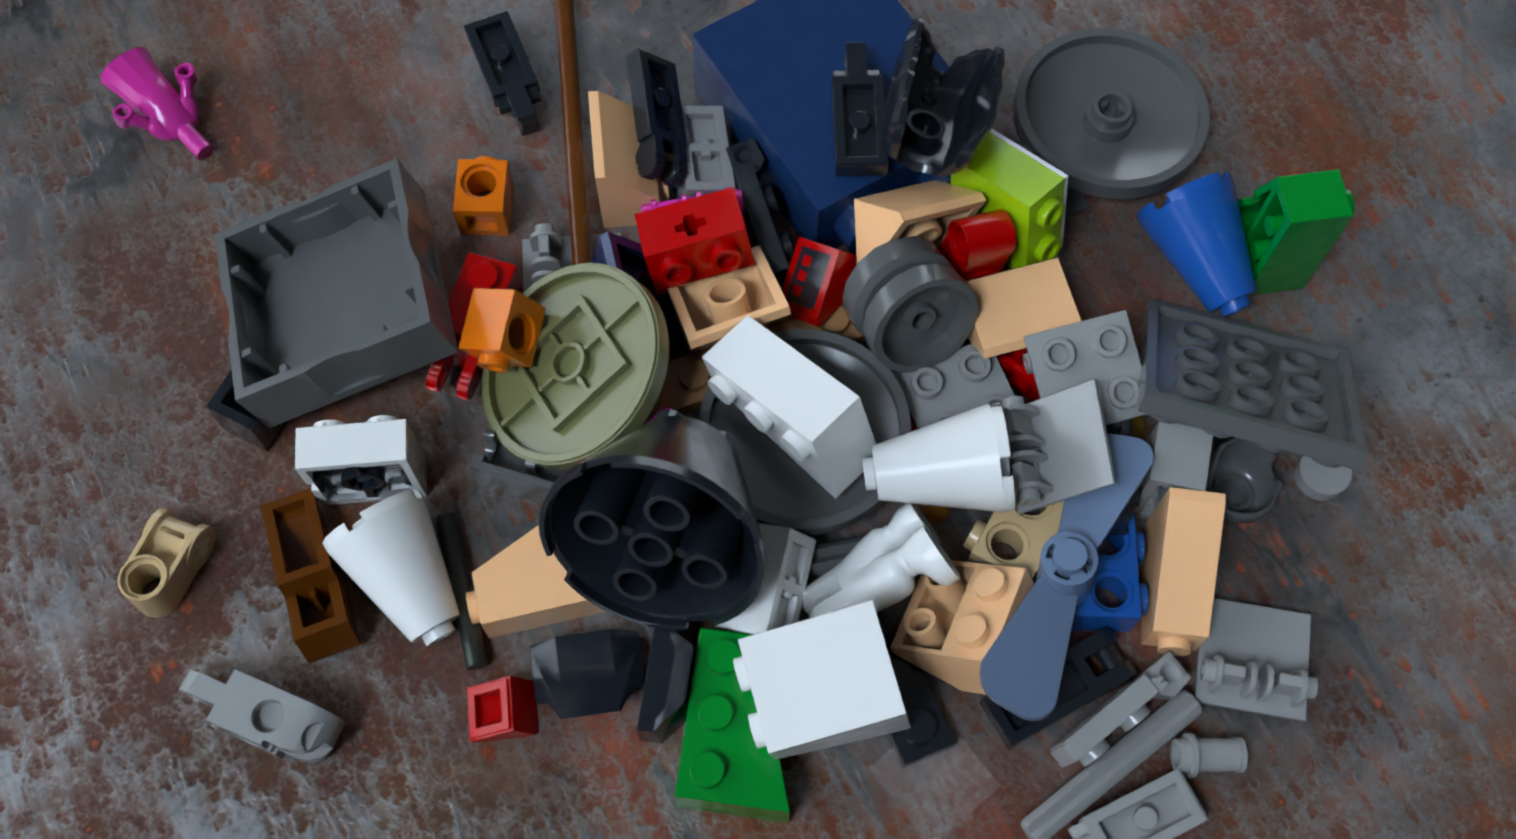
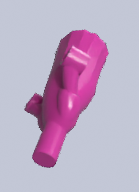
M135 47L119 55L105 67L100 75V83L126 102L112 110L118 127L128 129L132 126L149 131L157 139L166 141L180 140L199 160L207 158L212 153L213 146L196 129L199 120V110L196 101L193 100V89L197 82V77L192 64L186 62L175 68L177 82L181 86L180 94L177 93L160 71L145 47Z

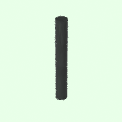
M443 513L438 515L435 520L445 567L460 613L456 621L466 669L478 670L486 667L488 661L480 623L472 624L468 612L466 592L472 591L458 520L455 513Z

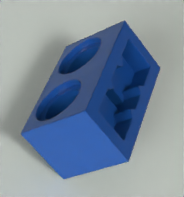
M1132 513V519L1128 521L1126 535H1108L1106 537V540L1113 545L1115 554L1104 555L1097 551L1098 567L1092 588L1087 599L1076 606L1071 631H1100L1103 628L1109 627L1111 632H1130L1141 619V615H1146L1148 610V589L1146 583H1139L1138 563H1142L1144 559L1145 541L1143 532L1136 531L1134 513ZM1106 589L1111 591L1118 600V607L1108 608L1100 604L1095 596V590Z

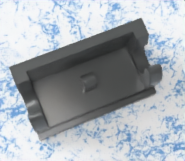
M489 429L485 430L483 434L484 440H486L484 454L474 453L469 465L478 486L543 504L554 482L563 473L568 471L543 468L514 455L498 440L496 432Z

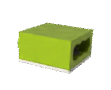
M991 128L977 156L971 161L969 166L951 174V184L983 193L987 201L976 214L1003 209L1008 213L1015 228L1016 246L1014 252L1007 259L1006 265L1016 269L1054 259L1063 246L1068 175Z

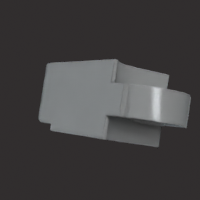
M234 669L226 684L200 672L189 670L178 689L185 695L212 708L206 721L211 723V727L281 759L286 754L301 762L312 764L324 760L334 748L347 724L338 716L311 702Z

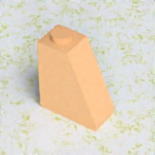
M1170 487L1145 522L1143 583H1146L1148 589V610L1146 615H1142L1141 645L1156 646L1157 652L1163 655L1170 652L1173 656H1186L1191 654V651H1196L1209 638L1226 505L1225 493Z
M539 525L472 572V579L475 591L466 592L472 624L481 623L489 639L606 611L589 602L564 581L567 571L557 560L554 553L552 556L546 555L540 539Z

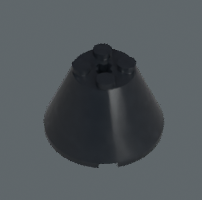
M662 410L658 412L655 419L563 473L551 486L541 506L539 534L546 555L552 556L554 553L557 560L567 571L564 581L582 597L604 611L633 623L659 629L687 630L690 622L714 619L715 625H719L745 611L755 600L762 586L766 571V551L737 455V440L730 433L717 430L703 421L685 417L675 410Z

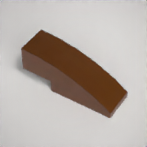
M311 488L261 505L277 586L285 597L294 642L308 664L361 645L340 567L327 553L322 544L325 537L329 535L318 500L311 491Z

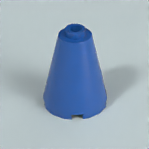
M1226 171L1222 176L1219 172L1206 175L1166 193L1168 199L1164 201L1165 206L1156 210L1152 201L1137 212L1136 218L1142 229L1209 313L1220 310L1225 318L1252 305L1248 297L1255 294L1257 288L1235 184L1229 171Z

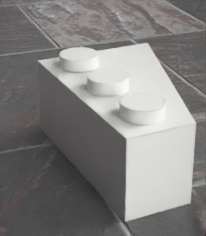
M749 315L702 356L711 376L707 383L712 392L725 404L730 405L733 403L759 431L768 435L835 499L864 472L862 458L873 457L872 446L876 442L860 396Z

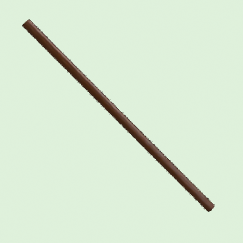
M555 0L572 265L592 263L573 0Z

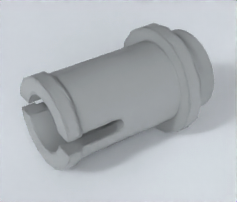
M1189 732L1184 733L1181 738H1174L1172 740L1170 759L1173 770L1180 768L1187 778L1197 777L1198 772L1244 773L1248 765V751L1242 737L1196 738L1193 733Z

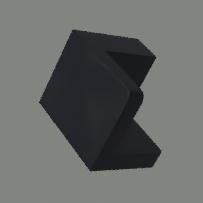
M232 370L206 406L225 431L267 452L288 422L286 421L269 428L235 401Z

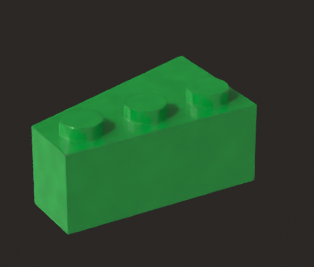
M1339 169L1276 177L1254 190V196L1238 200L1257 292L1253 295L1303 289L1354 216L1355 204L1351 191L1344 187Z
M700 628L674 795L677 808L788 823L790 812L780 759L775 760L768 754L767 747L757 749L748 720V714L757 712L751 690L742 692L733 663V658L742 656L738 639L752 635Z

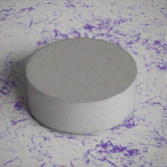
M1302 456L1295 466L1294 478L1297 486L1306 496L1318 501H1329L1338 497L1349 486L1352 480V469L1344 466L1337 468L1326 467L1315 462L1310 457Z

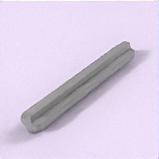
M1181 690L1174 698L1166 702L1027 815L1020 823L1024 833L1029 839H1050L1200 716L1203 711L1200 703L1190 692Z

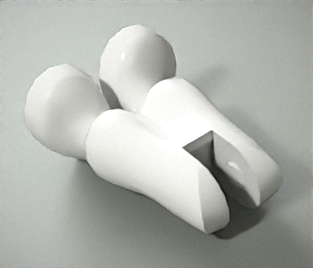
M905 503L898 508L888 525L871 530L840 563L806 587L802 607L806 613L810 614V619L873 600L877 613L902 601L913 593L915 588L914 577L917 574H924L944 586L952 585L961 579V576L952 560L939 544L940 539L920 508L916 504Z

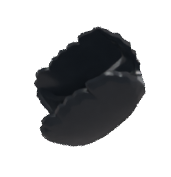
M917 17L910 25L896 60L885 101L882 142L889 156L910 170L945 177L968 167L977 156L980 147L991 131L997 116V105L1003 88L1002 71L1005 65L1004 49L997 46L994 50L990 48L974 50L967 55L957 57L947 70L938 71L933 66L936 48L931 41L930 32L924 26L925 19Z

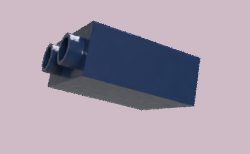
M758 0L692 34L695 90L706 106H723L727 136L733 144L754 138L766 160V165L760 175V182L763 186L771 185L778 207L799 237L838 248L845 245L849 252L856 254L854 199L933 180L951 184V174L943 177L936 174L915 172L891 158L889 154L887 175L835 176L831 97L833 71H844L846 42H866L867 70H879L880 75H883L884 98L886 101L898 54L913 21L898 0ZM936 50L933 66L938 71H945L949 66Z

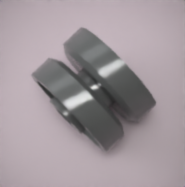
M916 236L896 238L874 248L853 269L846 281L842 298L847 317L857 331L865 337L867 345L876 358L888 369L904 373L914 372L923 367H932L946 360L963 345L974 328L979 311L976 294L954 270V267L932 241Z

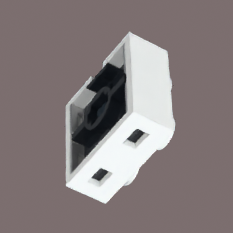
M379 415L371 417L367 422L345 424L338 420H321L314 423L313 427L296 428L295 470L307 485L312 484L311 491L322 506L382 501L411 489L413 493L420 490L423 497H427L426 456L406 419H399L390 415Z

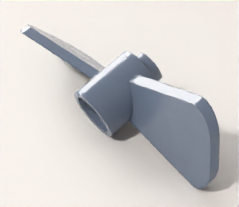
M1107 433L1116 484L1064 501L1058 534L1048 539L1042 548L1035 584L982 659L980 681L985 693L993 702L1022 719L1039 721L1048 717L1055 709L1075 609L1090 594L1098 567L1097 551L1150 471L1153 463L1154 454L1151 446L1140 438ZM1056 574H1058L1059 576H1061V577H1063V578H1067V579H1069V580L1062 579V578L1056 576Z

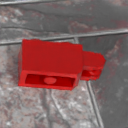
M468 252L448 301L458 347L473 288L514 289L523 293L524 289L517 265ZM458 348V353L431 363L426 378V389L441 392L452 366H458L463 369L457 381L456 397L471 401L483 374V368L477 365L478 358Z

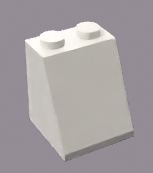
M873 600L738 639L742 656L733 658L736 676L742 692L752 691L757 710L755 713L748 714L752 736L757 749L767 747L768 754L775 760L911 728Z

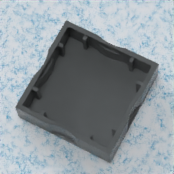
M398 158L333 184L318 195L305 201L285 207H278L215 234L221 290L229 309L228 346L235 401L269 428L459 352L426 195Z

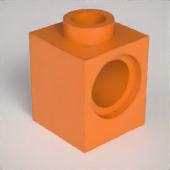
M481 156L475 159H458L453 213L461 235L510 236L514 182L508 160H498L489 156ZM483 191H493L486 196H477Z
M473 288L458 348L478 358L477 365L489 371L508 373L510 366L532 368L546 308L514 289Z

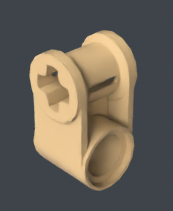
M164 507L158 509L147 521L140 540L124 566L120 569L118 588L121 593L140 612L148 617L160 618L174 612L181 604L198 570L205 564L213 550L216 539L214 527L204 523L195 526L177 519L175 513ZM161 578L159 585L154 591L142 595L144 587L150 581Z

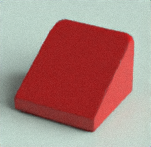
M507 676L467 687L470 742L479 743L538 734L537 703L535 701L534 682L532 680Z

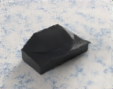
M654 628L637 724V733L640 741L663 744L686 723L695 665L692 659L694 646L680 636L677 630Z
M600 630L557 636L530 646L535 701L537 704L547 703L555 710L560 719L622 711L626 700L632 692L644 689L645 674L639 631Z

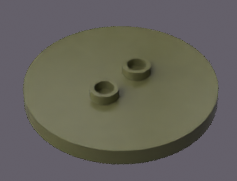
M580 263L563 267L544 276L522 293L546 308L532 368L510 366L508 373H498L483 369L482 399L484 410L492 430L496 432V437L514 455L543 468L569 470L641 427L653 410L665 381L669 360V337L666 321L658 302L639 281L618 268L601 263Z

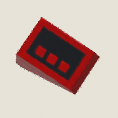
M799 237L782 287V292L791 311L789 317L819 328L843 303L842 298L846 281L857 265L856 254Z

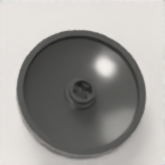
M1095 28L1062 35L1044 45L1031 57L1021 73L1013 100V121L1021 144L1028 146L1034 155L1067 174L1069 188L1100 198L1131 199L1160 192L1179 181L1191 169L1208 135L1210 110L1201 82L1192 69L1169 48L1137 33L1110 28Z
M795 329L774 333L781 340L860 396L876 444L911 432V418L904 392L892 371L882 364L872 351L850 338L822 330ZM708 386L700 408L699 420L717 430L730 433L737 440V455L758 523L792 528L805 535L825 534L855 524L876 510L884 502L878 500L877 489L866 491L864 472L835 499L768 435L759 431L733 403L727 405L722 402Z

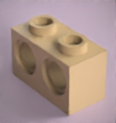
M1015 498L1014 511L993 512L988 523L978 519L963 546L971 551L967 562L1026 568L1033 579L1038 570L1044 544L1058 533L1064 501L1039 508L1041 514L1031 516L1024 513L1018 514ZM998 542L1006 543L1015 550L1017 558L1012 560L1001 559L994 554L991 545Z

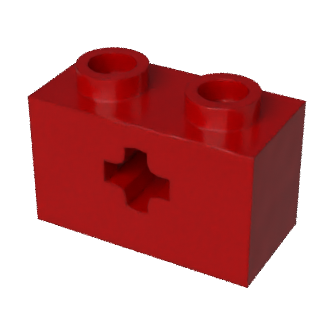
M734 187L634 214L643 255L656 292L755 265Z

